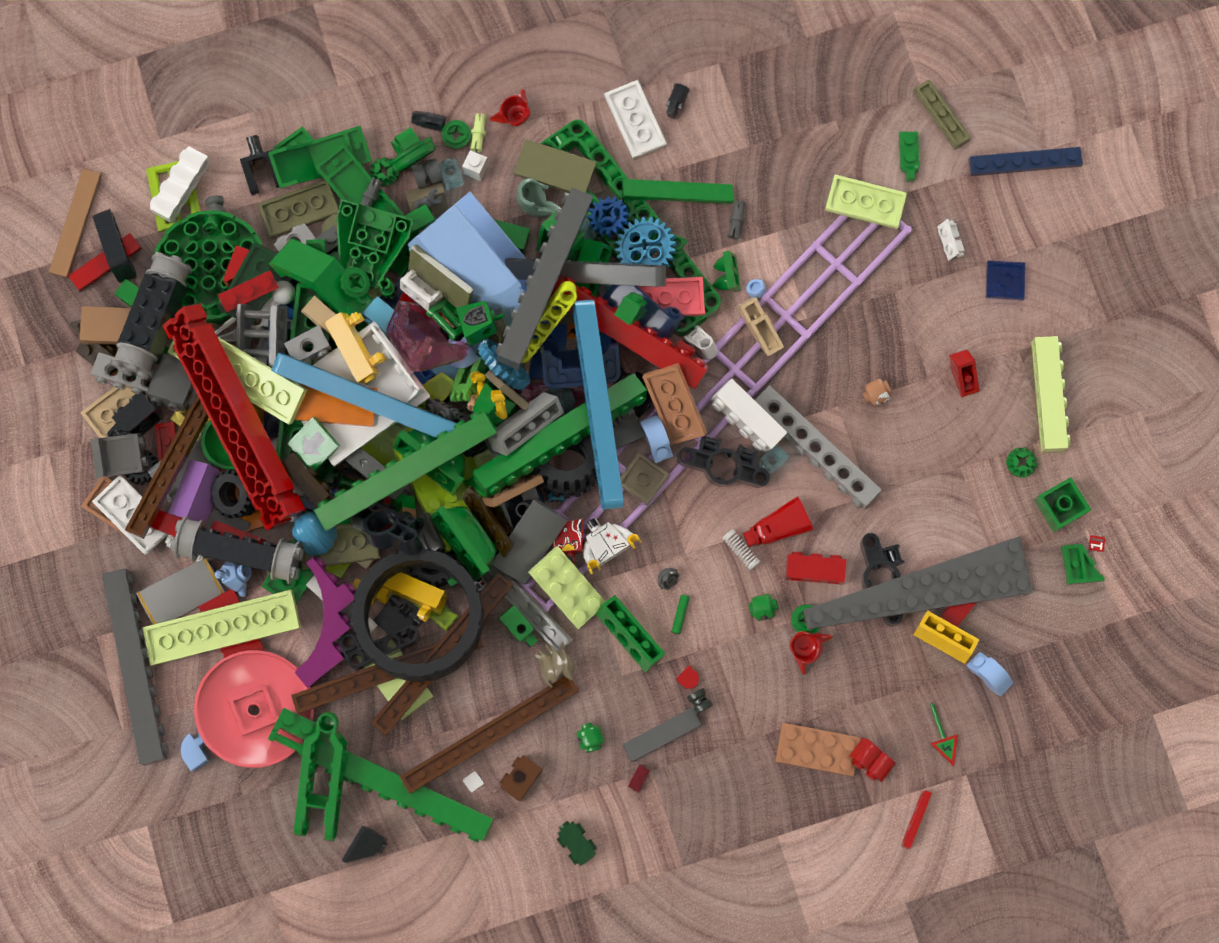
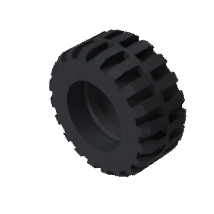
M591 435L584 437L580 443L566 448V450L580 453L585 458V461L578 468L569 471L559 470L553 467L549 461L544 465L540 464L534 468L532 474L541 475L544 480L543 483L539 484L540 488L543 487L544 492L547 494L552 492L553 496L558 498L560 495L564 496V498H570L572 495L579 497L582 492L588 493L591 491V486L595 487L598 484Z

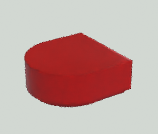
M688 665L675 680L682 687L693 689L699 682V676Z

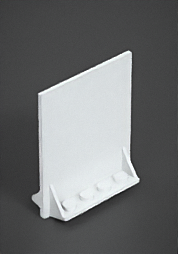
M372 322L358 332L371 357L379 352L380 354L383 353L387 359L383 363L376 365L380 374L375 377V381L370 384H358L377 388L378 392L418 407L430 398L428 392L414 375V371H411L403 360L404 358L399 355L376 322ZM338 347L313 365L357 383ZM375 413L374 427L321 423L341 445L328 458L335 467L396 423V421ZM301 421L304 426L308 423L305 421Z

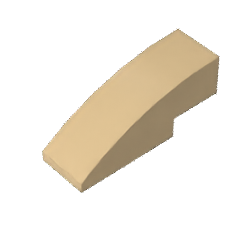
M752 297L736 306L766 356H770L784 348L770 319L762 310L756 297Z

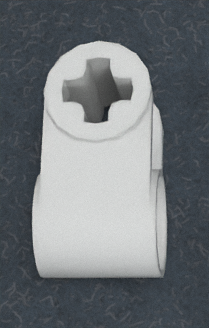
M696 325L695 329L688 336L683 337V340L704 359H713L717 355L718 349L712 337L700 326Z

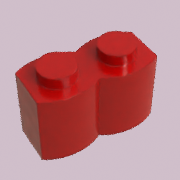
M864 737L849 755L853 760L852 764L859 770L863 768L866 771L865 775L874 782L875 780L882 782L896 764L873 742Z

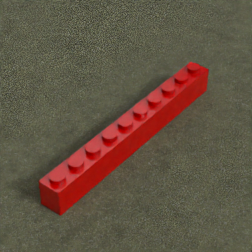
M560 275L551 296L563 282L570 281L574 284L576 282L568 276L564 278ZM575 285L576 301L594 300L598 329L659 368L679 363L688 386L696 389L709 368L704 360L698 357L694 359L686 349L682 347L678 349L673 346L674 342L666 337L662 339L657 336V332L650 327L646 329L641 326L639 320L628 325L614 315L618 307L612 308L607 305L608 301L600 296L596 298L591 295L592 291L584 286L580 288ZM565 291L563 294H565V295H571L572 292H571V291ZM571 306V308L568 311L573 314V309Z

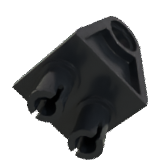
M259 136L246 137L250 154L248 157L240 158V162L251 195L259 193L252 165H255V161L261 159L268 161L275 185L278 188L279 184L268 154L270 151L264 152L262 150Z

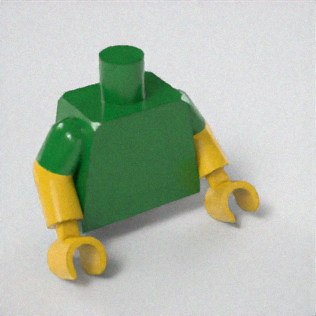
M479 371L472 372L470 375L471 381L478 383L476 387L479 395L473 407V413L480 410L482 413L487 412L495 427H497L507 418L515 403L498 388L488 383H483L485 381L483 373Z

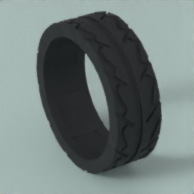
M422 549L416 555H408L398 551L381 559L365 574L357 587L353 600L352 622L355 635L363 651L378 668L392 677L405 681L427 682L453 673L470 658L478 646L482 634L481 631L483 630L484 612L482 602L471 575L460 563L448 555L430 549ZM415 568L434 569L447 574L465 591L469 602V621L460 642L445 656L425 664L401 663L386 656L375 646L368 624L371 603L379 588L396 574Z

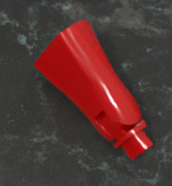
M797 496L756 522L753 527H750L749 531L743 533L748 547L755 544L759 546L760 543L770 544L813 531V526L800 498Z

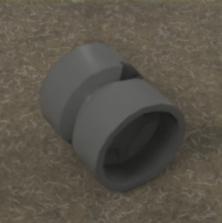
M436 158L427 160L424 165L422 163L411 165L418 189L428 186L430 182L436 184L443 181Z

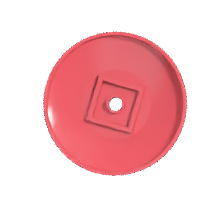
M258 650L238 652L225 657L215 664L202 679L194 702L196 727L205 745L222 760L245 768L271 766L291 756L295 750L276 741L272 742L268 740V737L283 708L297 714L291 695L310 688V686L307 688L295 674L298 668L277 654ZM250 706L258 707L259 714L255 716L250 715L248 708ZM314 709L298 715L313 721ZM279 729L278 734L288 739H291L301 745L304 742L303 740L283 730Z

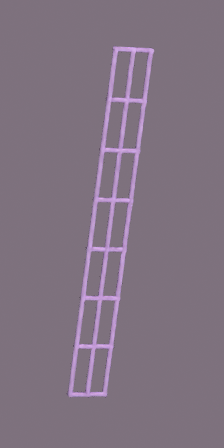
M840 215L758 300L761 307L766 303L780 316L773 324L776 332L787 322L801 337L755 383L741 369L761 349L758 342L736 364L732 363L720 352L746 324L741 317L715 344L718 349L715 357L729 371L696 405L698 412L735 375L750 388L747 394L753 398L911 233L912 228L900 219L898 228L902 231L856 277L842 263L879 225L871 223L836 259L821 245L848 218L847 216ZM817 251L831 265L785 311L771 297ZM838 270L852 284L806 330L792 315ZM702 358V360H704L706 364L710 361ZM654 408L643 420L658 415L656 408ZM726 415L706 436L715 438L729 423L725 419ZM697 437L694 439L700 443L701 437ZM628 445L616 450L617 457L625 450V448ZM650 452V454L646 458L653 461V457ZM688 454L683 460L687 462L690 461V454ZM618 461L619 472L623 474L627 468ZM678 464L647 506L642 502L620 526L628 529L686 467ZM575 495L570 496L555 511L570 521L563 513L578 497H575ZM601 504L583 522V543H585L587 536L584 533L588 529L586 524L594 518L598 519L605 511L602 509ZM586 561L578 569L582 575L588 570ZM532 577L529 578L526 584L518 581L546 612H549L555 605L551 598L545 602L531 589L536 583Z

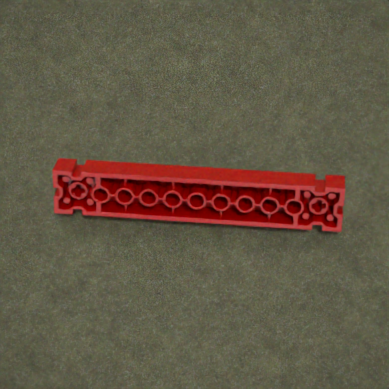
M196 304L182 307L175 314L176 317L170 318L163 325V328L168 338L174 340L173 348L256 510H260L262 514L260 519L266 531L284 526L292 520L291 517L297 516L304 511L305 507L299 495L293 493V489H295L212 325L206 323L207 315L202 305Z

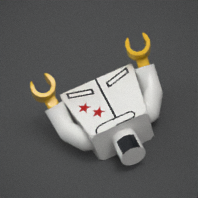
M594 518L586 524L592 533L586 536V541L583 544V557L590 574H593V568H598L601 571L600 567L629 549L630 545L635 549L634 542L639 541L642 543L637 534L631 533L617 524L611 525L609 522L601 526L598 520Z

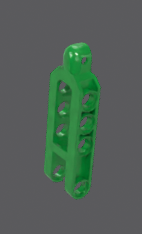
M333 712L323 713L317 720L316 732L304 740L294 822V835L305 837L309 828L311 807L325 809L324 825L326 826L323 840L332 842L335 840L338 830L348 747L347 740L338 731L339 719ZM322 739L330 740L335 748L333 762H331V781L328 784L330 786L329 796L313 794L318 744Z

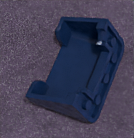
M612 284L602 297L608 301L607 305L612 308L619 307L625 295L630 292L640 294L643 300L648 302L645 307L647 310L645 316L639 319L640 325L646 329L647 327L654 329L657 332L656 335L662 339L664 337L670 339L685 318L676 307H666L663 309L637 286Z
M600 333L606 383H614L620 377L619 345L613 338L605 333ZM547 338L539 348L544 384L551 389L584 386L579 351H558L555 340Z

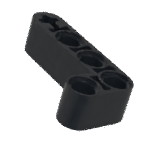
M107 209L92 215L106 260L117 281L122 283L125 279L129 280L137 277L135 268L127 255L112 210Z
M408 625L373 642L382 653L389 657L418 643L420 633L415 626ZM409 631H411L412 633H415V634H413V637H414V638L411 639V640H410L409 637H407V636H408V633H407V632H409ZM345 633L340 637V647L351 668L362 670L375 664L363 651L359 641L353 634ZM399 635H401L402 638H404V644H402L401 639L398 637ZM352 638L354 639L353 646L345 647V640ZM391 639L398 640V645L395 648L388 647V642ZM355 656L362 657V662L359 665L352 664V659Z

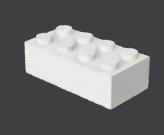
M733 379L726 382L710 399L713 402L711 405L718 412L722 411L726 415L725 419L731 425L735 424L740 429L739 432L743 437H749L754 442L752 445L759 452L771 450L787 433Z

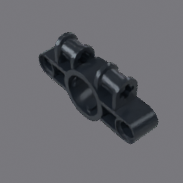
M706 435L701 436L698 450L685 447L677 455V462L681 466L704 472L707 480L718 487H726L734 482H738L755 488H761L770 480L767 470L755 466L758 449L745 448L742 444H739L737 452L727 448L719 449L721 438L715 439ZM682 453H689L691 460L688 462L684 461ZM723 455L725 458L731 457L736 465L732 474L734 475L733 479L724 481V478L714 477L710 470L713 465L711 460L714 456ZM756 474L764 476L763 483L757 482Z
M383 499L349 518L351 525L366 533L369 543L375 548L385 549L394 547L408 555H416L422 550L418 534L424 527V520L420 517L412 516L408 511H404L399 515L396 506L391 503H385ZM392 524L389 529L383 532H375L382 526Z
M865 534L860 541V548L867 567L862 575L863 589L872 586L871 581L868 580V574L873 568L874 570L881 569V567L887 568L892 572V580L901 577L896 567L905 563L899 552L900 545L896 544L882 548L876 534ZM865 539H872L874 547L866 546ZM903 614L897 615L898 619L896 622L889 620L888 617H883V621L887 626L894 627L902 621Z

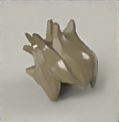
M562 642L559 651L553 645L550 648L546 644L547 653L539 650L541 656L534 655L540 662L542 677L550 687H553L551 681L556 682L557 678L563 676L572 680V673L575 672V667L566 652L567 648H564V642Z

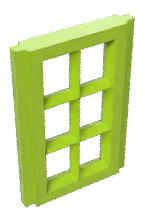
M179 161L146 169L152 198L160 193L158 173L168 171L169 175L172 166L176 165ZM196 187L184 204H189L190 214L201 211ZM180 212L177 216V221L173 223H167V220L155 214L159 232H165L175 222L181 221Z

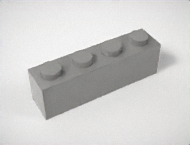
M543 392L529 402L530 406L526 410L521 408L497 426L498 433L488 438L493 451L506 456L562 415L564 411L558 397Z

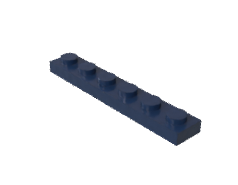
M1081 147L969 157L971 176L1082 167L1083 165Z

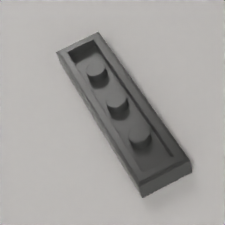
M690 708L624 743L623 746L631 762L701 726V723L693 708Z

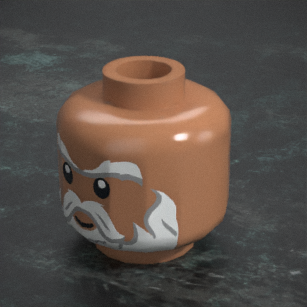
M879 378L865 385L866 392L863 393V396L867 403L871 402L873 406H879L889 401L890 395L893 393L887 380L883 381Z

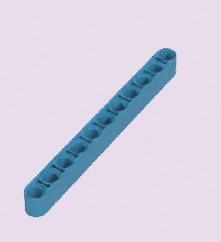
M594 300L575 301L572 305L601 507L603 510L623 508V492Z
M278 352L271 370L276 374L433 437H436V435L445 430L448 433L454 430L453 426L457 424Z

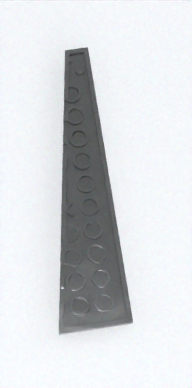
M1019 536L805 609L804 615L807 630L1031 594L1032 589L1021 538Z

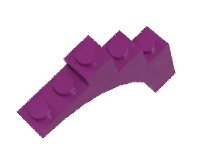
M315 555L306 563L315 575L321 589L324 604L323 625L314 651L295 671V674L307 688L345 658L339 642L336 644L335 640L352 626L349 616L346 613L342 614L340 611L354 600L356 588L352 583L348 584L345 581L339 586L337 584L339 582L338 578L332 572L329 574L325 569V562L320 557L316 558Z

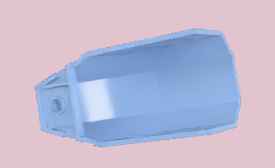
M470 191L438 217L434 223L430 224L408 243L409 250L416 244L473 288L471 304L486 301L491 310L501 307L505 316L502 320L506 326H511L513 320L510 318L514 308L518 310L521 292H526L528 287L525 286L527 280L517 279L505 265V259L526 258ZM553 306L552 308L558 310L560 306ZM543 320L541 323L548 324L549 321Z

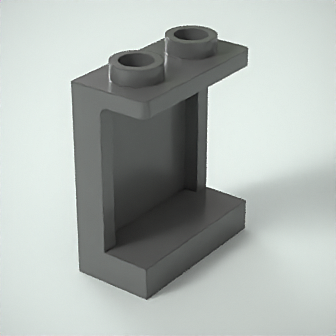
M163 353L146 394L148 400L153 405H164L172 411L178 412L180 410L185 412V403L193 385L178 358Z
M141 433L91 439L96 478L146 471L148 458L144 456L143 448H146V442Z

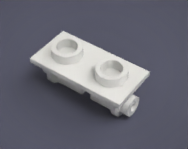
M946 219L937 228L944 246V252L948 261L956 256L957 258L963 257L965 249L961 240H955V238L960 236L957 224L953 220L949 221V219Z

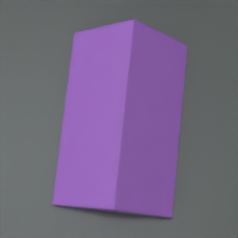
M189 460L168 513L182 519L184 516H189L190 520L198 522L203 519L207 523L214 505L211 501L213 496L210 495V491L213 490L211 484L215 482L214 478L219 476V473L222 471L209 464Z

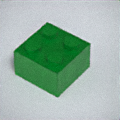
M1071 477L1034 499V502L1054 533L1091 511L1090 506Z

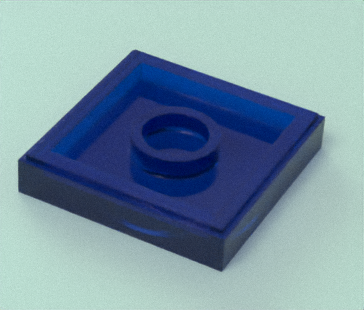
M988 260L986 266V298L1024 300L1025 263Z

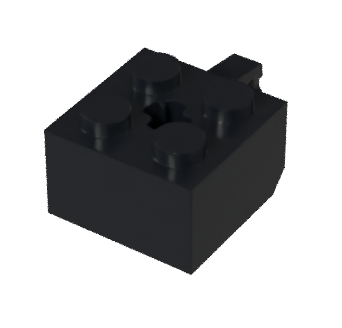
M140 392L133 395L127 405L118 408L114 412V416L111 418L116 423L107 434L109 437L141 433L144 436L164 416Z

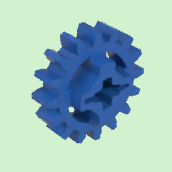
M606 196L605 201L599 198V204L593 203L595 208L589 209L592 215H589L588 219L591 221L589 224L596 234L599 232L603 237L607 233L608 237H611L612 233L618 235L619 229L625 230L623 224L628 225V221L625 218H629L630 215L627 212V206L624 205L622 200L618 201L615 196L611 200L609 196Z

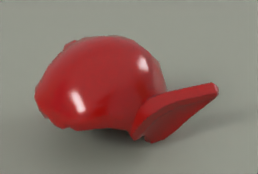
M521 89L518 95L506 98L500 105L499 112L490 117V121L509 123L515 127L524 124L531 114L525 89Z
M801 631L793 637L789 644L790 650L803 675L806 674L807 664H812L820 658L824 648L823 643L832 639V634H810Z

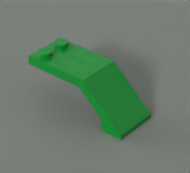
M361 125L310 142L268 152L280 189L323 178L315 166L342 144H345L361 165L372 162Z
M342 144L317 164L315 168L340 199L360 204L363 199L362 194L366 192L371 177L345 144ZM380 188L376 196L377 200L373 202L371 207L405 216L394 201Z
M290 239L268 263L281 278L288 276L312 287L336 314L340 312L346 313L348 316L355 312L362 314L373 301L368 293L360 298H352L349 295H345L344 290L341 289L340 278L346 269L334 257L295 239ZM355 279L350 280L352 281L351 288L355 286L358 287V285L356 284L357 281Z

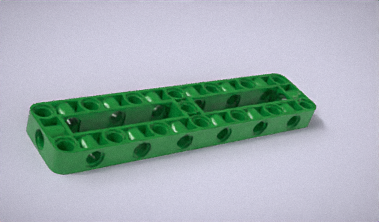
M575 119L540 143L564 152H569L576 147L584 158L593 161L598 157H602L604 161H596L594 171L618 201L622 200L624 205L627 206V212L630 217L625 219L628 223L630 222L634 225L635 219L642 222V219L639 218L641 214L648 215L646 221L650 217L653 218L654 222L659 219L645 200L623 199L622 191L618 190L617 187L622 185V180L628 179V177L584 121ZM575 129L582 130V132L579 134H576L573 131ZM587 189L586 193L593 196L590 206L595 207L593 203L599 204L600 202L593 192L590 193ZM589 211L587 212V214H586V216H585V219L587 220L588 223L591 222V221L588 219V216H589V215H592ZM619 229L618 234L624 235L625 232ZM598 232L597 235L603 243L613 248L611 253L620 263L622 260H618L616 257L619 255L615 251L619 247L616 241L610 240L607 233L602 237ZM654 234L651 240H656L659 234ZM684 250L681 255L671 254L674 261L668 260L667 262L677 278H688L684 276V273L687 271L693 273L692 277H703L705 316H685L682 322L685 323L686 327L682 329L677 328L674 332L679 337L687 335L695 329L696 325L700 326L719 311L721 305V298ZM637 254L633 260H639L641 255ZM712 300L716 303V305L710 307L706 304V302Z

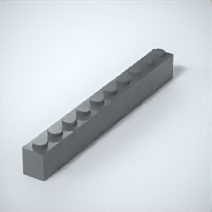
M573 187L569 193H565L562 200L564 206L562 210L558 209L554 218L557 222L555 226L551 225L547 236L550 238L541 247L540 253L543 254L540 259L536 258L532 268L535 272L533 276L529 275L525 286L528 288L526 292H521L518 310L515 308L510 318L513 322L511 326L507 325L505 328L503 344L499 342L495 353L498 354V362L519 370L591 205L592 195Z
M125 568L103 573L102 577L139 763L141 765H148L167 760L169 749L167 743H164L163 740L165 729L159 720L161 709L159 705H156L155 697H157V690L155 685L152 686L153 670L151 666H148L147 659L149 657L147 647L145 648L143 629L140 626L142 615L140 610H137L138 596L132 587V584L135 583L132 572L130 573Z

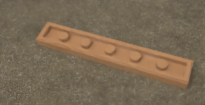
M82 169L49 269L50 274L69 278L100 183L101 173Z

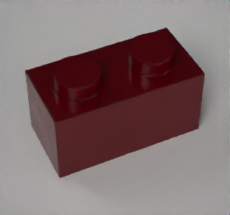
M639 765L628 787L639 793L650 770Z

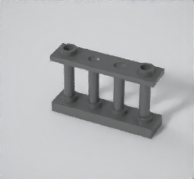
M237 304V348L252 357L269 358V367L272 368L278 352L285 355L287 352L284 343L287 342L288 306L270 305V311L252 310V305ZM251 318L270 319V330H251ZM251 337L269 338V350L251 349Z
M362 448L342 461L350 470L366 479H369L368 475L378 469L381 472L386 469ZM406 485L389 496L396 500L400 494L410 496L411 493L405 489Z

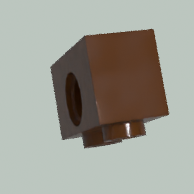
M524 755L521 758L517 757L511 765L513 767L511 773H506L500 781L502 784L500 788L519 802L522 801L543 771L540 766ZM518 772H523L526 775V779L522 783L515 781V775Z

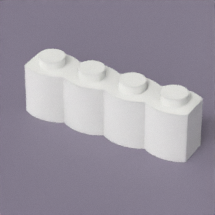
M189 146L180 153V161L172 166L169 172L170 177L162 182L160 193L154 196L150 202L152 213L170 223H173L177 218L181 208L187 202L191 192L210 164L208 156Z

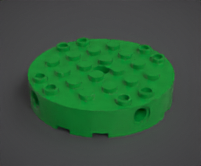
M209 210L189 214L178 223L175 222L166 230L160 243L158 242L154 254L159 252L168 257L172 255L182 259V263L191 267L192 274L188 275L185 281L187 293L181 308L201 304L207 315L206 323L221 325L232 317L217 309L221 302L218 295L229 288L224 283L223 278L235 247L239 246L250 250L254 241L262 246L264 245L253 228L245 221L227 212ZM211 265H215L210 271L207 270Z

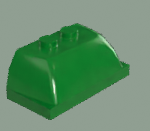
M416 429L408 433L402 430L397 436L393 449L401 455L410 450L416 452L420 449L419 445L428 440L432 443L437 438ZM460 454L426 475L454 496L464 480L466 459Z
M443 505L437 509L430 517V520L471 575L474 581L478 580L490 570L489 567L492 565L497 551L495 545L467 507L455 506L446 509Z

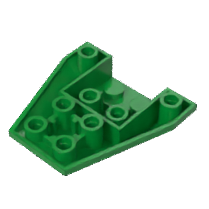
M341 199L336 217L339 263L346 270L352 267L362 269L369 277L370 287L377 289L379 280L385 277L409 240L414 219Z

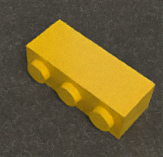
M928 610L913 634L964 664L968 661L979 642L978 638Z

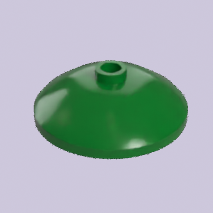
M209 420L201 434V447L204 455L212 464L226 470L235 469Z

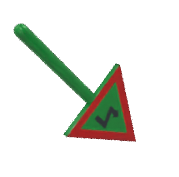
M930 703L942 738L930 744L954 766L958 734L945 737L933 703Z

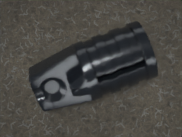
M674 84L666 104L668 107L666 114L669 118H676L678 111L682 110L690 89L683 84Z
M414 111L411 123L426 129L442 132L446 124V116L424 111Z

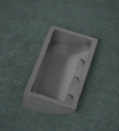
M537 498L534 499L509 536L514 545L507 557H503L499 552L492 565L526 584L531 577L528 571L543 559L568 519Z

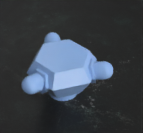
M226 562L220 570L215 572V577L222 579V583L231 590L238 592L239 596L244 597L247 595L246 583L252 575L250 567Z

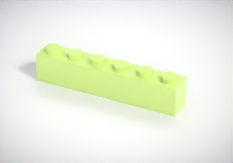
M1058 336L1035 337L1031 342L1041 453L1064 452L1070 446V435L1067 434L1066 429L1069 425L1068 416H1065L1067 399L1063 397L1065 380L1062 379L1061 375L1064 366L1059 354L1062 352L1061 342H1058Z

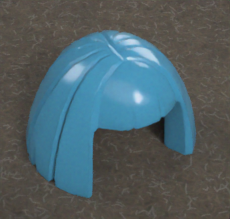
M310 511L300 515L295 520L292 535L296 541L302 543L308 555L317 556L328 552V549L333 547L334 541L337 538L336 526L325 531L315 511Z

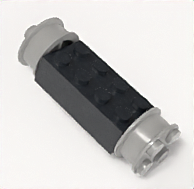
M156 252L151 257L153 263L151 268L145 272L146 274L143 277L116 347L118 350L115 358L110 360L111 365L121 369L123 374L129 376L136 374L138 377L148 380V377H151L152 373L150 370L153 362L161 359L169 339L163 325L170 318H175V314L180 310L187 293L185 281L187 276L192 274L191 267L182 263L181 258L174 255L168 257L159 252Z
M184 516L182 520L177 521L175 529L177 531L176 538L171 543V551H174L175 558L183 556L195 562L200 555L271 572V580H276V578L287 580L288 584H292L294 579L298 580L299 562L303 560L305 554L301 542L294 544L286 542L285 538H281L277 545L262 541L261 545L258 544V540L243 537V540H240V536L224 532L222 536L220 535L221 532L206 528V521L203 519L198 522L190 520L189 516Z

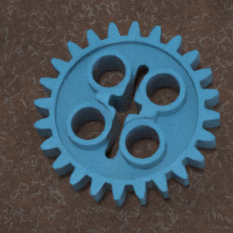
M642 217V222L635 219L634 225L629 222L630 228H624V235L618 234L621 241H616L619 247L615 251L619 253L616 256L617 259L622 260L620 263L665 265L670 267L667 261H674L671 254L676 253V250L672 248L677 246V243L672 241L675 239V236L671 234L672 230L667 228L665 222L661 224L660 219H657L655 222L652 217L648 221H646L645 217ZM654 234H659L656 240H651ZM640 236V240L638 242H632L634 237ZM655 252H660L659 257L652 258ZM637 254H641V258L639 260H633Z
M487 338L483 340L478 346V353L482 356L481 359L486 361L485 364L489 366L495 376H499L502 381H505L508 386L511 385L513 389H525L531 379L526 373L527 370L523 368V364L517 370L498 362V354L495 353L498 343Z

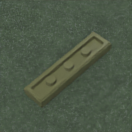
M930 79L914 88V93L954 150L970 141L971 137Z

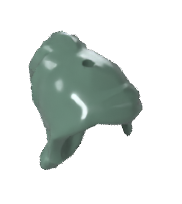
M523 179L519 184L516 201L526 214L534 217H545L552 215L558 209L562 210V208L551 201H547L546 193L542 188L548 189L549 186L535 179Z

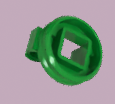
M409 127L394 137L395 140L391 141V145L398 156L388 164L393 167L395 173H400L430 155L437 149V146L434 145L432 137L420 142L413 129Z

